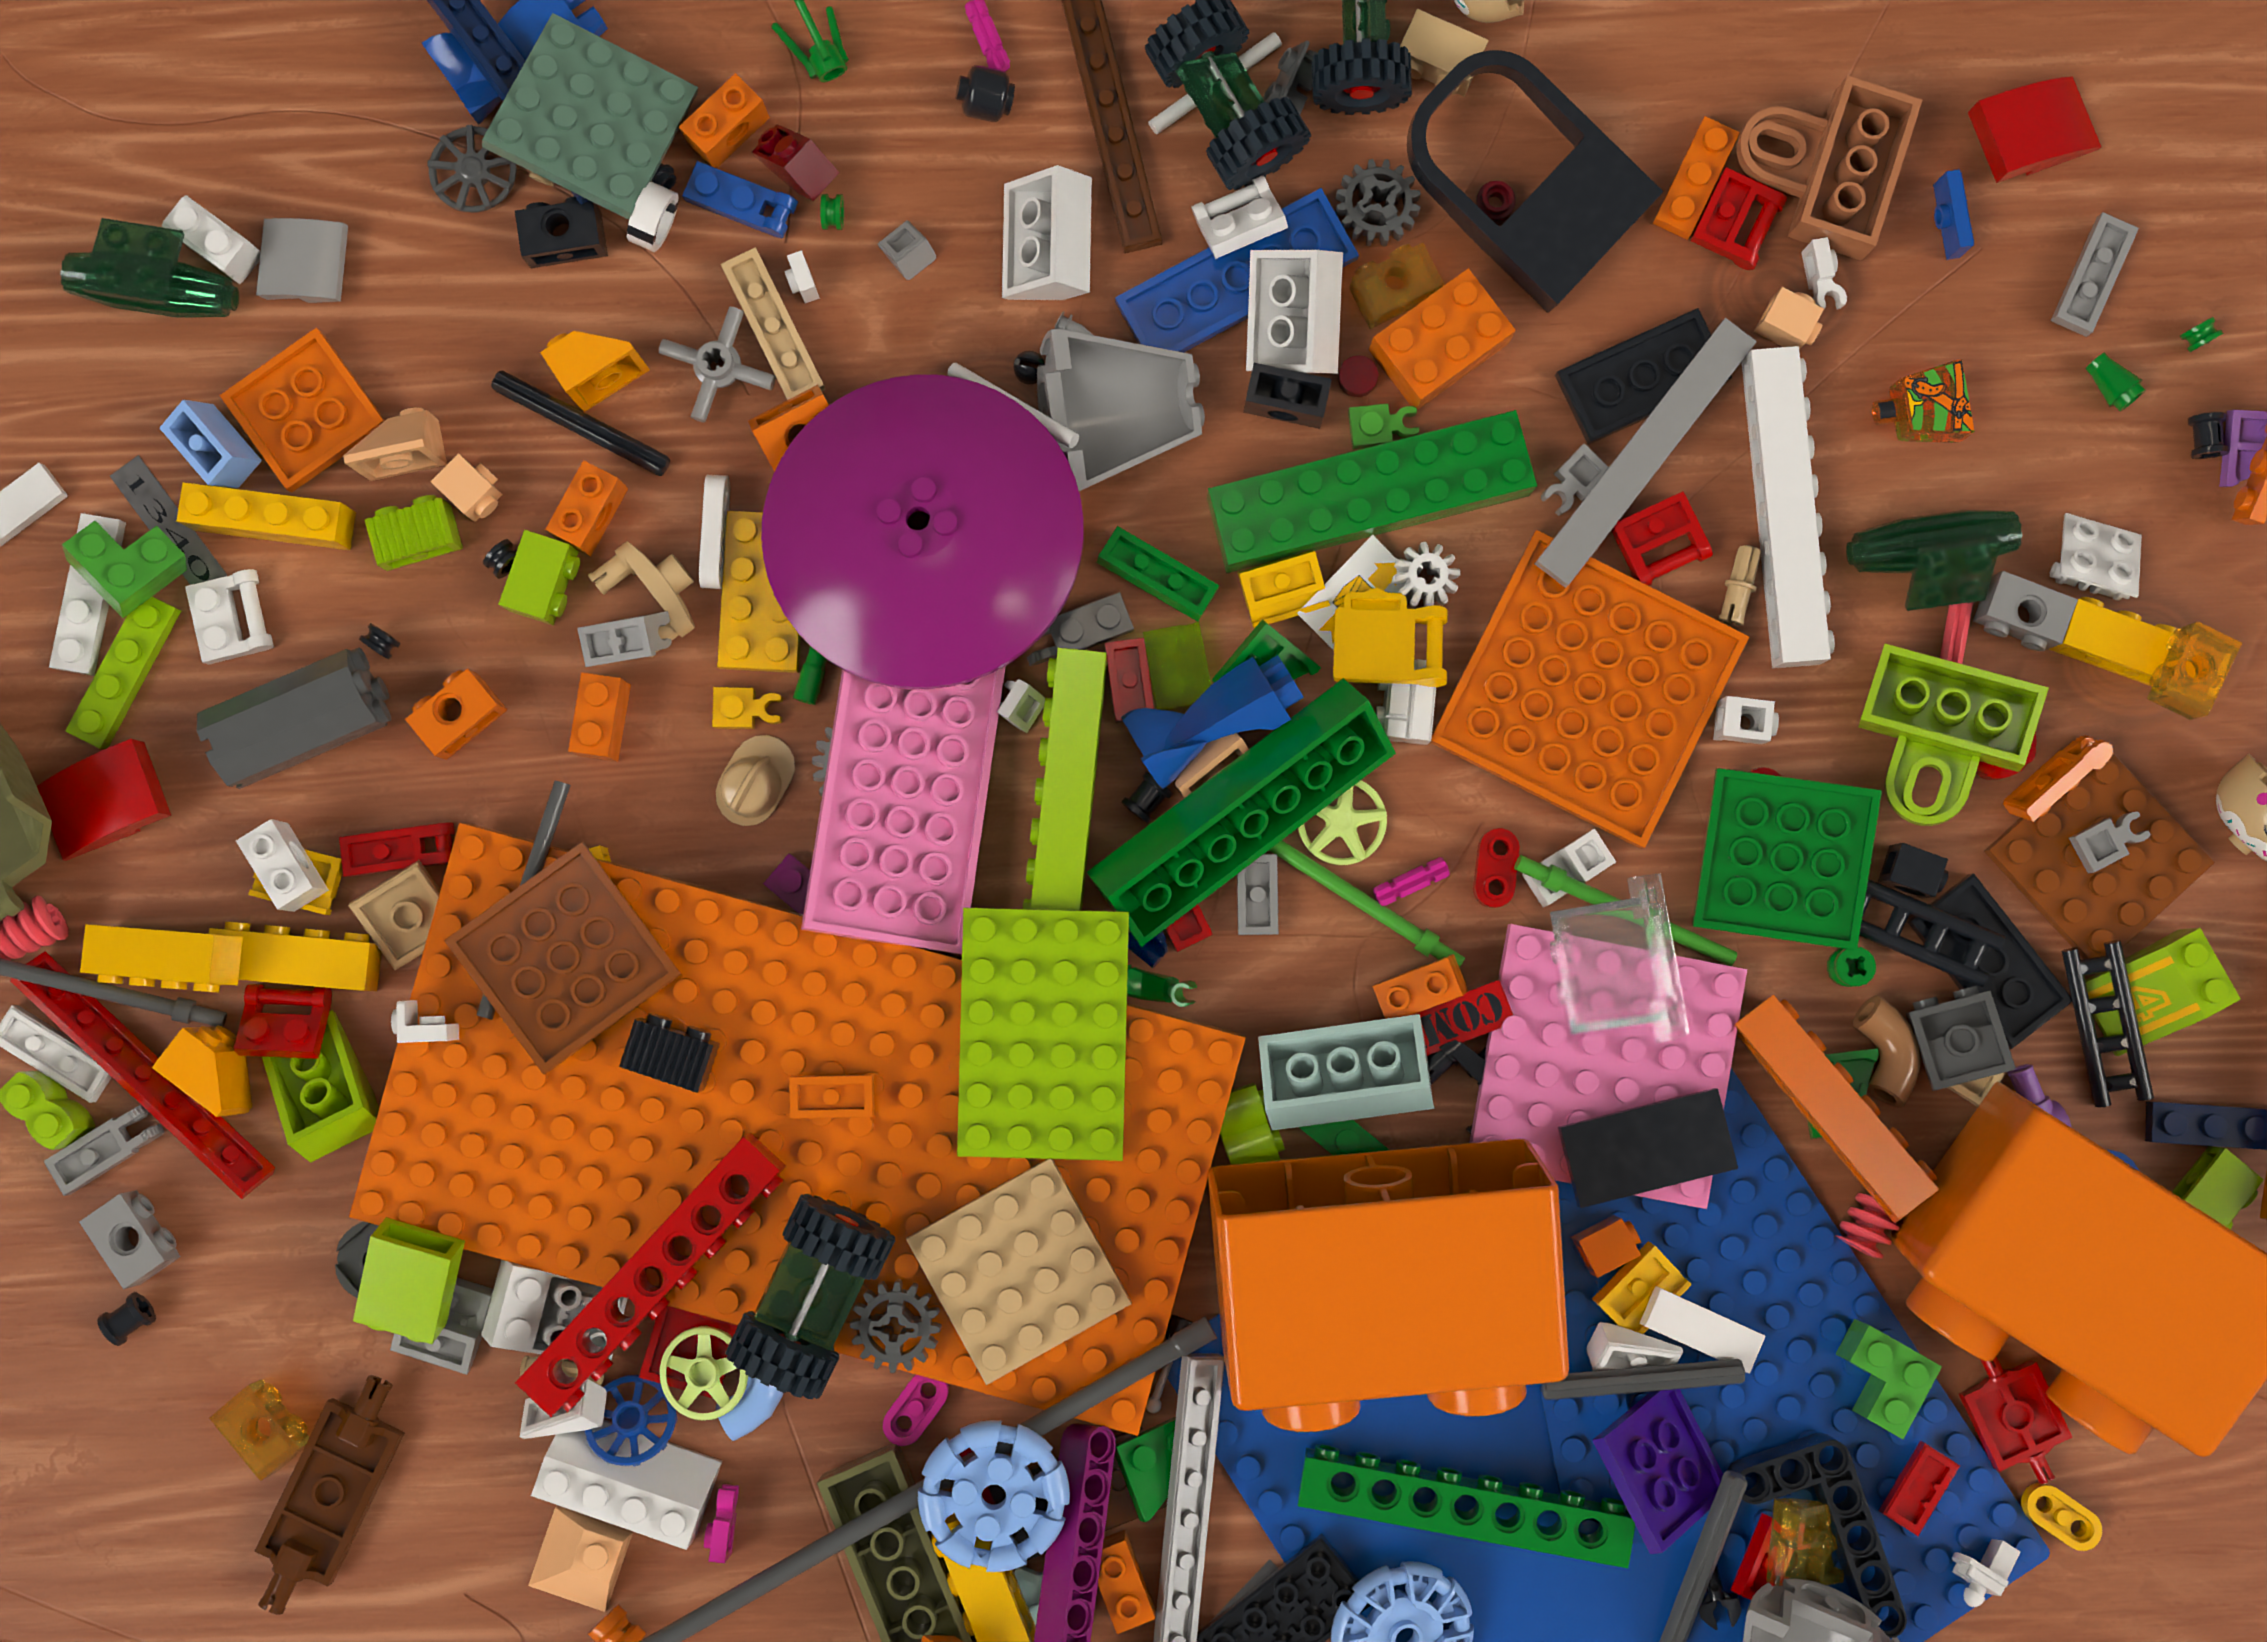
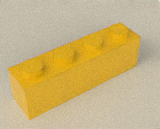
M183 482L176 522L199 532L350 550L356 512L343 503L336 501Z
M2090 597L2078 599L2062 644L2049 649L2196 703L2216 698L2230 656L2229 652L2217 649V643L2204 638L2190 639L2179 635L2180 631L2175 627L2165 624L2153 626L2142 622V617L2136 613L2123 610L2114 612L2103 608L2104 603Z
M226 921L224 929L209 928V934L243 937L239 980L358 991H377L382 952L376 943H369V934L345 932L344 940L329 939L330 931L305 929L303 937L290 935V927L265 925L264 933L250 932L251 924Z
M85 924L80 973L98 974L97 982L123 984L124 977H129V985L155 987V980L158 979L161 980V988L187 990V984L191 982L194 983L193 991L219 993L220 985L238 986L243 937Z
M955 1513L945 1520L950 1530L961 1524ZM932 1534L931 1541L934 1551L939 1558H944L949 1570L947 1582L950 1591L954 1597L959 1596L965 1610L962 1616L964 1626L970 1636L975 1635L977 1642H1034L1036 1626L1013 1570L986 1572V1567L971 1565L969 1569L950 1560L935 1546L937 1540ZM976 1537L974 1547L990 1550L992 1541H982Z

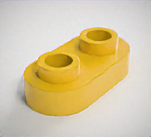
M2037 1482L2027 1487L2021 1498L2024 1514L2048 1533L2078 1551L2090 1550L2099 1543L2102 1537V1525L2099 1518L2090 1510L2048 1483L2039 1484ZM2045 1496V1507L2037 1509V1500ZM2079 1520L2080 1529L2072 1533L2071 1524Z

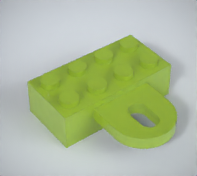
M1884 644L1858 728L1898 738L1885 779V794L1894 812L1912 824L1920 826L1942 824L1957 815L1965 805L1979 761L2020 772L2025 766L2049 687ZM1925 767H1933L1940 772L1942 777L1935 803L1929 807H1919L1912 800V791L1918 772Z

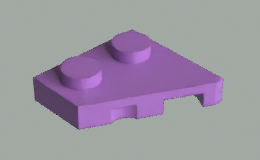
M2227 411L2224 444L2229 446V453L2222 456L2219 487H2232L2239 484L2240 481L2249 478L2252 472L2249 469L2250 462L2255 453L2262 448L2267 437L2265 432L2267 411Z

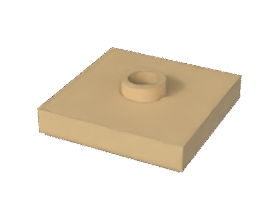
M420 860L349 903L350 909L394 970L399 969L423 954L440 888Z

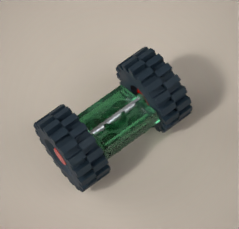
M1196 0L1195 4L1191 6L1187 4L1182 7L1180 13L1177 15L1173 13L1167 18L1168 22L1166 24H1160L1155 29L1156 34L1150 35L1147 40L1149 43L1145 45V52L1167 87L1179 88L1182 84L1184 85L1185 91L1192 98L1203 116L1206 126L1215 136V139H1212L1209 143L1210 147L1206 150L1208 158L1227 189L1231 190L1234 188V190H1238L1243 185L1246 187L1253 184V179L1262 175L1266 178L1267 174L1275 173L1280 169L1281 165L1289 163L1293 159L1292 156L1299 154L1304 149L1302 146L1308 144L1311 133L1290 98H1274L1269 104L1263 100L1236 55V52H1239L1242 48L1241 44L1247 41L1249 29L1232 1Z
M1342 0L1343 45L1338 43L1331 44L1329 49L1322 48L1318 51V54L1313 56V99L1315 105H1320V109L1327 110L1331 108V113L1336 114L1344 111L1345 115H1354L1355 112H1362V115L1370 114V111L1381 113L1386 112L1387 107L1395 109L1399 107V103L1405 104L1408 101V97H1411L1410 52L1408 53V49L1405 46L1400 47V43L1392 42L1387 44L1390 36V21L1386 19L1385 9L1387 0Z
M802 1194L782 1233L788 1243L755 1312L748 1311V1313L745 1312L725 1354L729 1361L734 1362L733 1365L737 1369L745 1370L746 1375L751 1378L756 1377L761 1380L760 1383L766 1386H774L783 1393H786V1391L790 1392L795 1397L801 1398L804 1396L807 1399H818L822 1395L839 1360V1354L834 1351L833 1346L865 1279L875 1280L878 1278L896 1239L894 1235L890 1234L889 1230L880 1227L879 1223L867 1219V1216L852 1211L851 1208L844 1205L840 1206L829 1199L826 1201L820 1196L814 1195L813 1197L810 1194Z

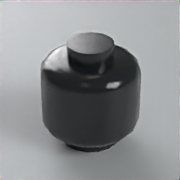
M974 65L969 70L967 77L960 75L955 99L962 101L963 113L966 116L989 122H997L1002 118L1003 114L1009 115L1011 111L1015 84L1009 83V76L1002 70Z

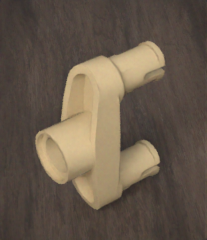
M626 541L615 550V556L593 573L588 574L592 582L596 583L595 586L603 595L608 593L607 591L632 573L634 576L637 574L664 609V612L668 611L670 622L665 626H660L658 629L661 639L669 638L673 640L679 635L683 638L695 628L693 619L679 595L694 580L673 554L669 555L658 565H655L636 547Z

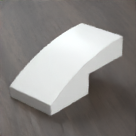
M1593 829L1540 863L1547 867L1551 864L1566 870L1567 876L1585 883L1616 863L1597 831ZM1524 873L1522 874L1543 908L1567 894L1561 890L1557 893L1541 886V881Z

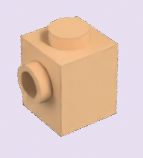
M1781 287L1771 298L1754 332L1781 347L1799 346L1800 349L1805 343L1811 346L1822 329L1823 324L1817 321L1824 308L1816 305L1815 300L1805 293H1793Z
M459 453L430 481L463 514L474 522L479 518H485L490 515L498 505L497 500L503 495L493 485L498 479L483 464L479 463L474 467Z

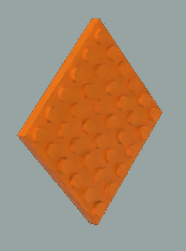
M1535 530L1432 733L1430 743L1640 849H1644L1749 636L1592 557L1589 558L1572 582L1565 588L1534 564L1554 539Z

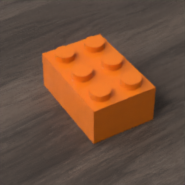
M1468 268L1375 335L1369 351L1410 406L1416 407L1418 410L1508 345L1516 330Z

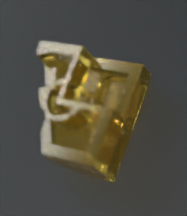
M1774 1499L1766 1581L1778 1586H1783L1784 1579H1803L1824 1585L1837 1584L1844 1581V1572L1842 1569L1834 1567L1831 1555L1838 1547L1836 1538L1830 1529L1831 1516L1827 1504L1805 1499Z

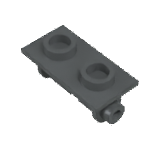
M1305 41L1293 48L1289 47L1283 53L1278 63V69L1281 71L1276 82H1273L1266 90L1262 102L1269 104L1274 98L1281 99L1282 97H1287L1291 99L1298 113L1301 114L1308 97L1296 89L1299 86L1307 92L1311 91L1313 87L1312 61L1314 54H1318L1312 50L1307 51L1310 44L1309 41Z

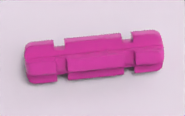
M971 0L965 4L966 14L970 23H972V29L983 55L986 56L988 67L1004 72L1010 68V60L1005 49H1003V44L991 16H989L985 1Z
M1438 857L1426 863L1424 868L1421 865L1393 878L1391 883L1387 881L1374 887V896L1381 906H1386L1397 901L1396 897L1403 898L1431 885V881L1438 882L1450 875L1449 868L1444 859Z

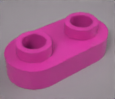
M915 1374L884 1417L883 1431L887 1439L899 1446H907L916 1442L944 1405L949 1394V1384ZM930 1382L935 1385L936 1393L933 1396H926L922 1392V1385L924 1383ZM900 1416H908L912 1421V1426L908 1429H902L899 1427L897 1419Z

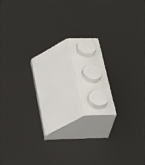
M1056 165L1004 184L1002 298L1008 300H1066L1090 293L1092 177Z
M1250 250L1246 371H1252L1255 362L1302 373L1338 374L1343 252L1325 250Z

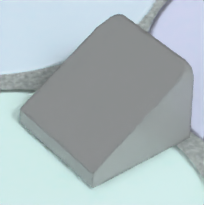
M908 220L878 243L879 248L906 280L912 279L936 259V254L928 240Z

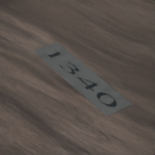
M139 455L110 475L148 529L151 530L158 526L185 554L187 571L182 575L190 585L227 576L197 533L176 522L177 506Z

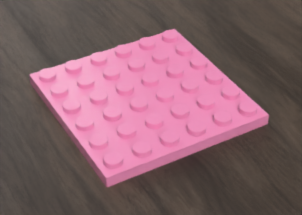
M1508 924L1498 980L1501 982L1514 1015L1504 1020L1502 1028L1491 1031L1488 1034L1484 1072L1481 1085H1479L1469 1143L1526 1139L1532 1144L1554 1180L1572 1184L1558 1131L1559 1126L1712 1088L1718 1089L1724 1110L1737 1035L1735 1024L1739 1021L1747 969ZM1713 1175L1635 1194V1196L1707 1209Z

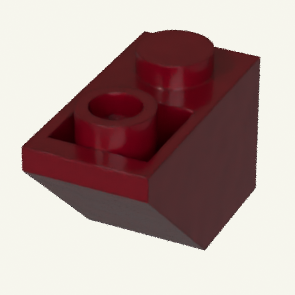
M779 124L766 130L760 136L758 145L751 152L796 193L812 201L840 173L811 139Z

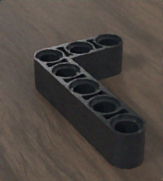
M1815 1433L1738 1459L1730 1464L1727 1470L1741 1473L1744 1476L1751 1472L1756 1473V1484L1750 1490H1745L1742 1498L1746 1503L1753 1505L1813 1486L1852 1598L1867 1607L1874 1614L1881 1607L1888 1606V1616L1880 1623L1879 1627L1889 1638H1895L1904 1631L1907 1623L1906 1612L1851 1455L1845 1445L1828 1434ZM1826 1446H1832L1834 1452L1832 1459L1826 1464H1820L1819 1454L1821 1450ZM1788 1459H1794L1795 1469L1793 1473L1788 1477L1782 1478L1780 1476L1781 1465ZM1840 1486H1846V1498L1841 1503L1834 1504V1491ZM1854 1526H1860L1861 1535L1859 1539L1854 1543H1847L1848 1531ZM1868 1566H1874V1577L1866 1583H1861L1863 1570Z

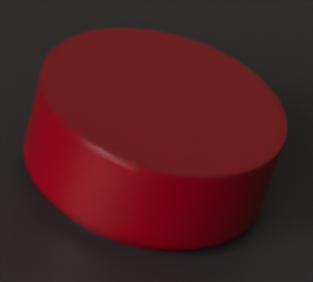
M1362 355L1346 359L1338 373L1340 388L1352 397L1368 395L1374 389L1378 380V369L1375 363Z

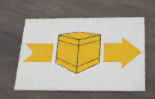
M1372 534L1324 584L1325 589L1318 591L1302 608L1329 600L1330 606L1308 613L1299 611L1297 614L1334 650L1335 611L1339 607H1344L1345 595L1349 592H1365L1372 588H1378L1388 593H1398L1405 584L1392 583V577L1395 574L1404 572L1394 567L1397 559ZM1410 593L1406 595L1407 605L1413 598V595Z

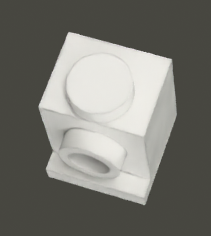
M1726 696L1718 700L1713 740L1754 744L1770 742L1771 736L1776 735L1779 724V715L1774 712L1775 701ZM1741 716H1746L1750 720V728L1748 730L1740 727Z

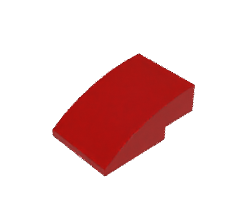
M2073 76L2049 79L2014 88L1981 99L1968 111L1996 183L2024 173L2028 176L2101 148Z
M128 739L76 762L37 786L52 820L51 830L64 861L141 832V827L172 816L145 742L135 739Z

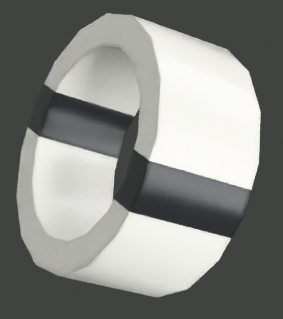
M649 182L640 193L632 216H630L627 228L628 241L656 252L665 241L675 218L679 199L678 193L654 182Z

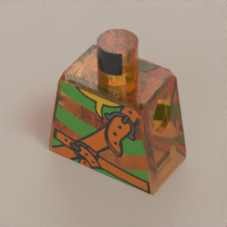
M1962 359L1900 378L1890 386V399L1874 401L1872 405V416L1875 424L1895 423L1897 438L1900 441L1956 443L1975 433Z

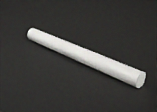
M1275 32L1271 33L1222 68L1220 73L1226 83L1229 84L1282 46L1279 36ZM1214 76L1208 78L1148 121L1153 132L1158 135L1218 92L1221 88Z
M955 362L949 367L948 376L980 383L1015 400L1032 413L1047 428L1054 439L1067 447L1073 448L1078 443L1079 434L960 364Z

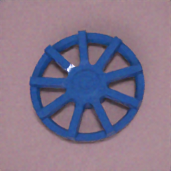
M628 1375L615 1379L603 1387L606 1392L611 1391L618 1406L614 1412L607 1409L604 1411V1417L612 1419V1425L592 1432V1429L585 1430L589 1446L597 1456L609 1464L619 1466L633 1465L635 1467L651 1459L667 1447L677 1422L676 1410L666 1399L660 1383L639 1378V1375ZM627 1382H635L632 1401L625 1402L616 1386ZM644 1383L655 1387L658 1390L656 1395L644 1405H640ZM665 1398L668 1414L648 1415V1412ZM667 1423L661 1438L647 1429V1425ZM617 1432L618 1435L607 1452L599 1447L596 1440ZM640 1434L655 1444L642 1454H639L637 1439ZM629 1438L631 1457L615 1456L624 1440Z

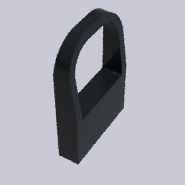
M1483 51L1473 54L1458 63L1423 100L1415 112L1408 129L1407 155L1411 169L1418 182L1463 231L1547 313L1566 297L1664 192L1535 65L1527 59L1507 51ZM1483 73L1499 74L1516 83L1574 146L1570 154L1502 226L1494 223L1436 166L1429 154L1426 143V130L1431 115L1465 80Z

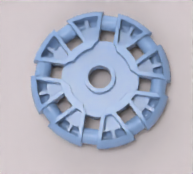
M1002 1420L972 1423L960 1428L961 1433L949 1440L946 1437L934 1449L922 1470V1475L925 1476L923 1487L918 1489V1508L921 1521L926 1532L931 1531L936 1538L935 1546L957 1564L969 1569L971 1565L986 1567V1572H1004L1017 1569L1026 1565L1027 1559L1037 1552L1042 1555L1052 1545L1062 1530L1066 1520L1063 1517L1064 1506L1070 1502L1067 1473L1062 1461H1057L1051 1453L1053 1447L1033 1430L1020 1424L1017 1427L1002 1425ZM998 1441L1013 1444L1011 1456L995 1453ZM970 1447L976 1455L964 1462L959 1454ZM1038 1462L1042 1471L1033 1476L1027 1465ZM941 1480H954L952 1492L939 1490ZM989 1485H999L1005 1490L1006 1497L999 1504H989L982 1497L983 1490ZM1036 1497L1047 1499L1048 1506L1046 1511L1035 1509ZM955 1513L961 1524L950 1530L945 1520ZM1024 1527L1029 1538L1017 1544L1012 1534ZM976 1537L982 1541H992L990 1550L974 1547Z
M1414 1561L1401 1562L1400 1567L1389 1569L1386 1565L1359 1580L1352 1587L1354 1593L1349 1600L1341 1602L1333 1620L1331 1642H1395L1397 1634L1405 1628L1413 1629V1635L1407 1642H1472L1474 1626L1470 1623L1469 1617L1473 1612L1469 1599L1460 1584L1453 1577H1444L1440 1568ZM1405 1584V1592L1399 1589L1394 1590V1586ZM1436 1591L1437 1597L1431 1603L1428 1599ZM1369 1603L1374 1608L1368 1617L1365 1618L1360 1612ZM1453 1622L1449 1629L1443 1630L1444 1623Z

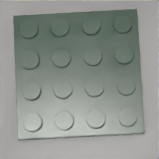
M552 13L482 139V147L629 220L640 193L652 181L679 130V126L682 124L696 98L698 87Z

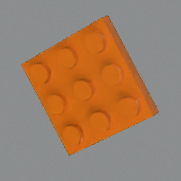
M317 327L219 395L285 489L291 493L341 459L344 454L385 421L333 346Z

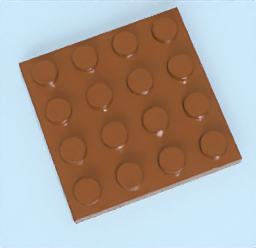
M2112 754V758L2109 759V762H2106L2104 767L2092 769L2084 776L2079 785L2073 790L2066 792L2051 806L2049 812L2044 816L2037 818L2034 822L2024 818L2018 819L1984 851L2073 948L2079 949V954L2083 959L2105 956L2104 943L2108 941L2121 940L2123 948L2215 863L2114 754ZM2139 812L2140 817L2131 821L2130 830L2133 834L2149 830L2151 834L2149 838L2138 843H2124L2130 853L2129 855L2094 873H2088L2069 837L2103 819L2110 818L2115 826L2116 821L2123 814Z
M583 842L576 845L444 940L543 1074L550 1072L682 975Z

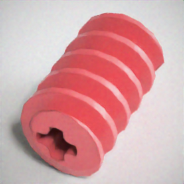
M37 895L32 898L33 909L26 902H23L25 908L18 915L16 914L13 917L8 915L0 921V958L10 961L11 959H20L27 952L34 953L38 951L41 946L53 945L56 939L65 940L68 937L69 929L66 920L58 908L47 903L43 897Z
M1858 1193L1855 1199L1863 1209L1850 1207L1847 1213L1855 1223L1842 1221L1839 1226L1847 1237L1835 1236L1868 1256L1883 1259L1884 1255L1876 1247V1244L1891 1245L1892 1241L1884 1233V1230L1899 1231L1900 1227L1889 1218L1871 1195Z

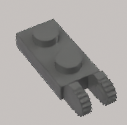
M1116 593L1058 615L1056 620L1043 634V636L1051 634L1056 646L1031 653V655L1027 656L1029 665L1034 666L1049 661V658H1057L1058 648L1086 650L1134 631L1121 593Z

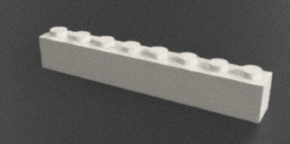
M1799 346L1754 349L1741 362L1759 542L1762 553L1761 561L1772 669L1820 665L1831 659L1830 654L1834 652L1835 641L1833 632L1828 630L1826 617L1830 612L1831 602L1828 591H1824L1822 578L1826 573L1827 564L1824 552H1820L1818 539L1822 534L1823 525L1820 513H1816L1814 500L1818 495L1819 486L1817 476L1812 474L1810 461L1814 456L1815 447L1813 437L1808 435L1806 422L1809 420L1811 412L1810 401L1808 397H1804L1802 383L1806 379V362L1804 358H1800Z

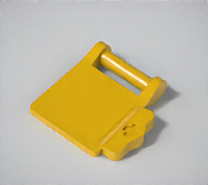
M1372 588L1365 592L1347 593L1344 597V607H1339L1335 611L1334 680L1339 682L1344 678L1347 682L1416 684L1427 687L1446 685L1447 671L1442 668L1443 625L1448 622L1447 609L1435 605L1407 609V598L1405 595H1402V593H1388L1378 588ZM1415 623L1427 625L1426 668L1414 670Z

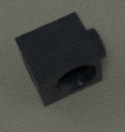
M1905 843L1890 845L1877 883L1922 899L1936 897L1937 893L1944 889L1948 879V871L1945 870L1948 859Z

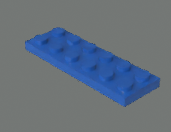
M1322 188L1281 209L1285 215L1288 228L1215 259L1209 247L1115 297V303L1137 343L1184 353L1248 319L1250 250H1325L1343 252L1342 268L1358 260L1359 254Z

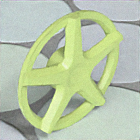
M1362 780L1354 786L1364 790L1373 799L1377 809L1355 810L1353 808V787H1351L1338 797L1335 806L1328 805L1316 814L1325 820L1326 825L1312 843L1307 836L1305 824L1298 828L1300 837L1307 849L1324 862L1334 865L1358 863L1369 857L1379 847L1384 838L1387 826L1385 806L1377 792ZM1379 821L1377 836L1373 843L1364 851L1357 833V827ZM1336 837H1341L1354 857L1335 858L1322 853L1321 850Z
M710 1326L694 1327L676 1336L666 1348L660 1364V1383L666 1399L679 1413L695 1420H712L732 1411L744 1395L748 1382V1375L745 1374L746 1371L740 1369L737 1390L732 1399H729L720 1382V1377L737 1368L733 1365L734 1362L729 1361L727 1358L716 1360L712 1357L710 1335L722 1339L728 1345L732 1336L721 1329ZM698 1334L697 1356L695 1359L690 1360L671 1355L681 1341ZM667 1367L685 1375L687 1386L678 1401L673 1397L667 1383ZM704 1390L720 1406L719 1410L710 1413H698L688 1410V1407Z

